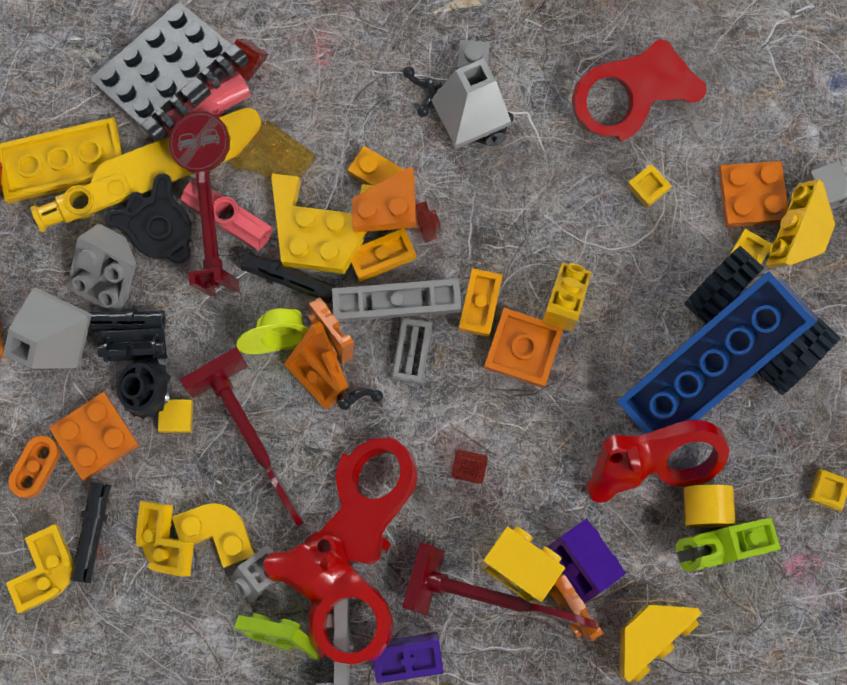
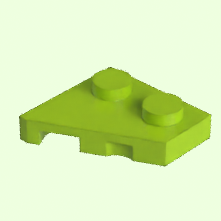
M254 613L252 617L238 615L234 628L247 638L290 652L291 648L300 649L310 659L320 661V657L312 647L309 636L299 629L300 624L288 619H281L280 623L272 622L271 618Z

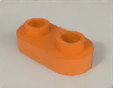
M36 436L27 443L9 476V488L13 494L21 498L31 499L42 492L60 458V447L55 440L47 436ZM44 448H48L49 455L45 459H41L40 452ZM32 477L33 485L30 488H25V480Z

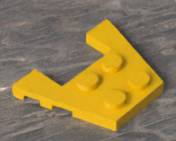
M272 174L279 248L283 266L345 274L364 242L363 238L367 232L354 233L352 213L296 206L301 186L300 178L298 176ZM362 184L360 194L374 187V185Z

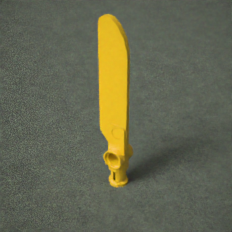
M243 108L219 117L227 126L231 137L230 150L222 163L236 158L248 149L258 136L262 123L256 110ZM170 137L101 163L90 184L72 186L66 193L56 196L55 201L40 207L34 205L30 209L42 233L46 231L47 227L62 221L69 223L77 219H88L96 212L129 200L133 192L145 194L152 191L154 179L158 174L169 175L173 183L196 173H191L181 168L175 162L169 149ZM85 196L88 198V204L83 209L73 208L75 198Z

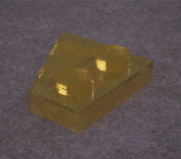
M267 120L231 165L234 170L239 172L248 170L259 172L260 175L272 177V174L298 176L301 179L317 158L315 153Z

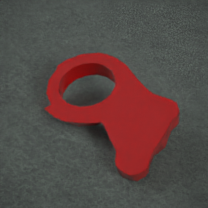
M658 39L641 54L619 61L604 63L584 73L576 83L571 97L572 110L577 121L588 132L603 137L615 136L619 142H622L640 130L653 101L680 99L686 103H696L705 97L706 84L689 69L682 58L674 51L668 40ZM602 78H611L618 81L625 88L628 95V108L625 116L620 122L612 126H605L595 121L587 108L589 90L596 81Z
M703 420L679 422L637 436L613 435L603 441L594 473L586 484L585 489L592 501L602 503L608 502L617 493L639 487L648 475H652L671 486L688 487L701 485L712 480L723 470L729 458L730 449L722 430L711 422ZM699 441L713 446V451L709 458L698 466L681 470L667 465L670 454L684 444Z
M391 437L373 438L358 445L349 456L343 453L337 465L335 476L337 492L342 505L341 509L319 532L310 535L305 543L315 541L326 535L337 537L342 542L346 558L350 564L364 563L374 565L381 558L382 549L388 552L391 544L383 536V532L408 501L417 484V465L413 455L397 439ZM389 453L395 455L400 465V477L396 486L389 494L381 498L369 499L365 497L359 487V474L363 465L370 458L378 454Z
M332 535L322 536L315 541L300 544L288 551L270 553L263 561L264 574L268 579L286 583L311 601L308 635L312 647L320 659L326 655L338 663L358 665L367 661L373 662L382 655L391 641L393 630L391 610L380 592L350 565L339 538ZM349 598H358L369 604L375 613L377 622L376 633L371 643L361 651L354 653L344 652L334 646L328 637L326 627L328 615L333 607L340 601Z

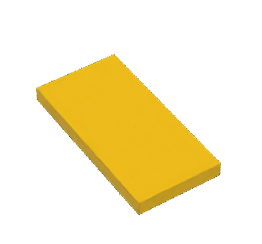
M114 117L0 143V162L3 166L1 185L4 201L7 204L67 191L72 186L90 184L101 163L123 155L116 119Z

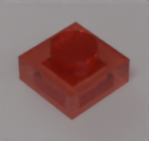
M426 201L416 204L417 223L425 243L437 239V228L440 227V222L435 209L430 211Z

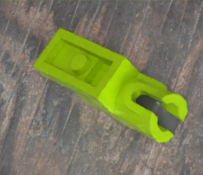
M772 517L683 538L675 545L679 564L682 570L687 572L781 550Z

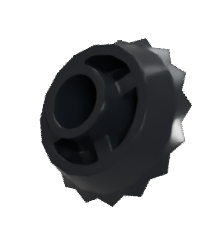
M148 357L136 359L122 371L118 378L117 395L124 409L129 411L133 417L138 416L143 420L146 417H155L157 412L164 410L165 403L170 401L169 393L172 390L170 384L171 375L166 372V366L160 364L158 359H150Z

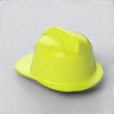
M287 308L272 309L258 319L256 328L248 330L237 339L236 346L239 351L253 355L280 350H293L309 328L304 326L300 310Z

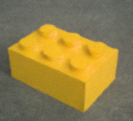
M507 526L479 567L526 601L534 604L542 603L565 569L559 563L562 558L548 547L540 550L530 543L533 537L520 527L516 526L512 530Z

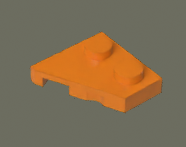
M413 167L406 168L352 198V227L354 233L417 227L415 174Z
M321 298L309 303L310 315L307 316L310 325L312 326L319 321L322 323L334 353L341 364L353 359L354 341L349 334L344 336L338 327L340 326L339 321L330 312Z
M319 321L310 327L284 365L327 410L337 402L341 394L348 388V384L326 331Z
M565 574L561 575L553 585V589L549 591L557 607L561 608L564 606L567 612L591 619L586 611L587 607ZM567 623L576 638L582 636L584 641H593L604 634L600 626L598 630Z

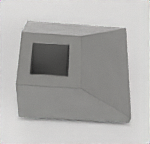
M484 58L455 70L431 99L455 149L511 125V120L497 82Z
M99 223L79 236L67 289L109 311H125L136 267V261L126 237Z
M35 287L31 290L8 329L3 355L31 369L77 368L80 366L92 314Z

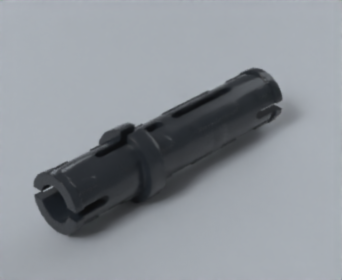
M251 252L246 253L241 265L242 271L265 278L266 283L271 285L278 283L311 297L321 298L327 304L332 299V289L336 288L335 284L327 283L283 266L279 260L270 261Z
M128 308L127 311L89 312L92 316L88 330L164 328L165 330L166 314L164 310L137 311L136 308Z
M90 482L91 486L86 509L81 512V517L84 519L73 571L70 577L71 581L90 584L92 583L91 579L103 521L107 522L108 518L105 512L109 492L112 485Z

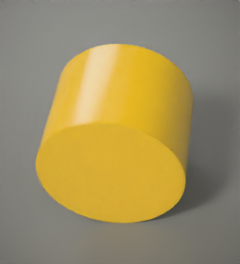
M696 485L683 488L685 527L718 528L736 525L733 486Z

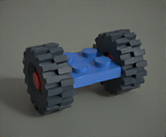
M739 246L705 279L686 300L684 305L706 325L741 295L740 293L755 279L764 267L745 249ZM818 317L817 322L764 365L758 371V374L778 393L784 395L833 348L840 339V336Z

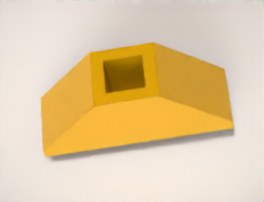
M817 179L799 183L794 189L787 213L781 220V228L775 242L770 247V255L765 266L769 268L790 266L825 253L835 227V222L825 186L821 180Z
M562 262L542 322L573 332L580 316L591 271L586 270L579 264Z
M647 605L640 609L620 628L619 677L627 683L631 680H634L636 683L639 682L651 670L648 667L651 661L656 657L660 660L663 659L674 649L675 645L672 642L680 634L685 637L699 625L696 619L702 612L698 608L658 605Z

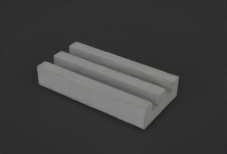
M401 318L391 381L398 382L399 380L404 381V383L411 382L423 386L433 322ZM407 326H413L405 374L399 373ZM419 328H425L418 374L415 376L412 375Z

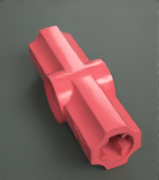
M237 71L233 76H227L220 80L221 86L217 90L211 85L205 84L210 90L211 95L196 108H193L185 100L181 102L188 108L190 113L209 112L221 117L224 110L247 99L251 94L241 74ZM174 108L167 113L174 120L175 124L183 117ZM164 126L166 132L170 136V133L173 130V128L169 130L166 126Z
M195 179L185 187L180 200L183 204L200 214L197 179ZM212 189L216 226L221 231L230 233L256 251L264 248L270 239L273 228L238 206L232 198L224 197ZM224 211H234L231 218L227 220L220 219V215Z

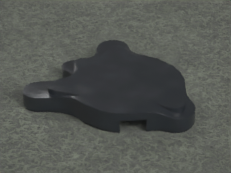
M158 174L155 177L150 197L145 198L141 193L133 192L124 209L111 210L105 215L106 224L111 228L119 229L126 233L132 244L143 255L153 259L170 260L176 264H182L188 260L190 256L188 245L191 236V222L184 208L173 197L172 180L169 175Z

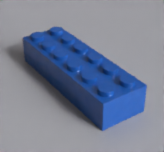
M771 268L623 395L617 403L645 434L675 423L699 420L817 322L818 317L782 277Z

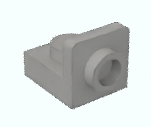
M268 545L239 565L231 577L236 592L241 597H246L250 603L254 602L264 590L276 582L268 579L263 570V561L270 553H274Z

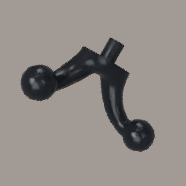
M406 67L403 70V75L418 86L429 88L428 95L417 109V114L420 117H426L429 113L428 106L432 103L431 99L437 93V89L443 85L441 81L434 84L432 78L419 79L414 76V68Z
M508 112V115L512 123L514 120V116L512 113ZM507 127L487 137H482L475 142L488 146L499 145L506 138Z
M369 388L358 389L350 393L344 392L337 400L338 406L342 410H347L359 398L365 395H370L374 402H380L383 399V393L380 390Z

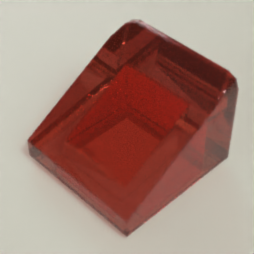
M236 39L234 44L246 54L249 62L241 69L235 67L231 62L229 63L233 66L235 72L238 71L242 78L250 81L269 54L246 39Z
M456 450L451 473L452 478L481 484L488 462L487 455Z

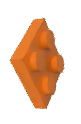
M782 161L720 165L718 175L725 228L781 223L783 216L788 210Z
M504 308L484 369L544 389L564 329L544 323L541 319Z
M104 391L49 427L76 472L85 482L140 446Z

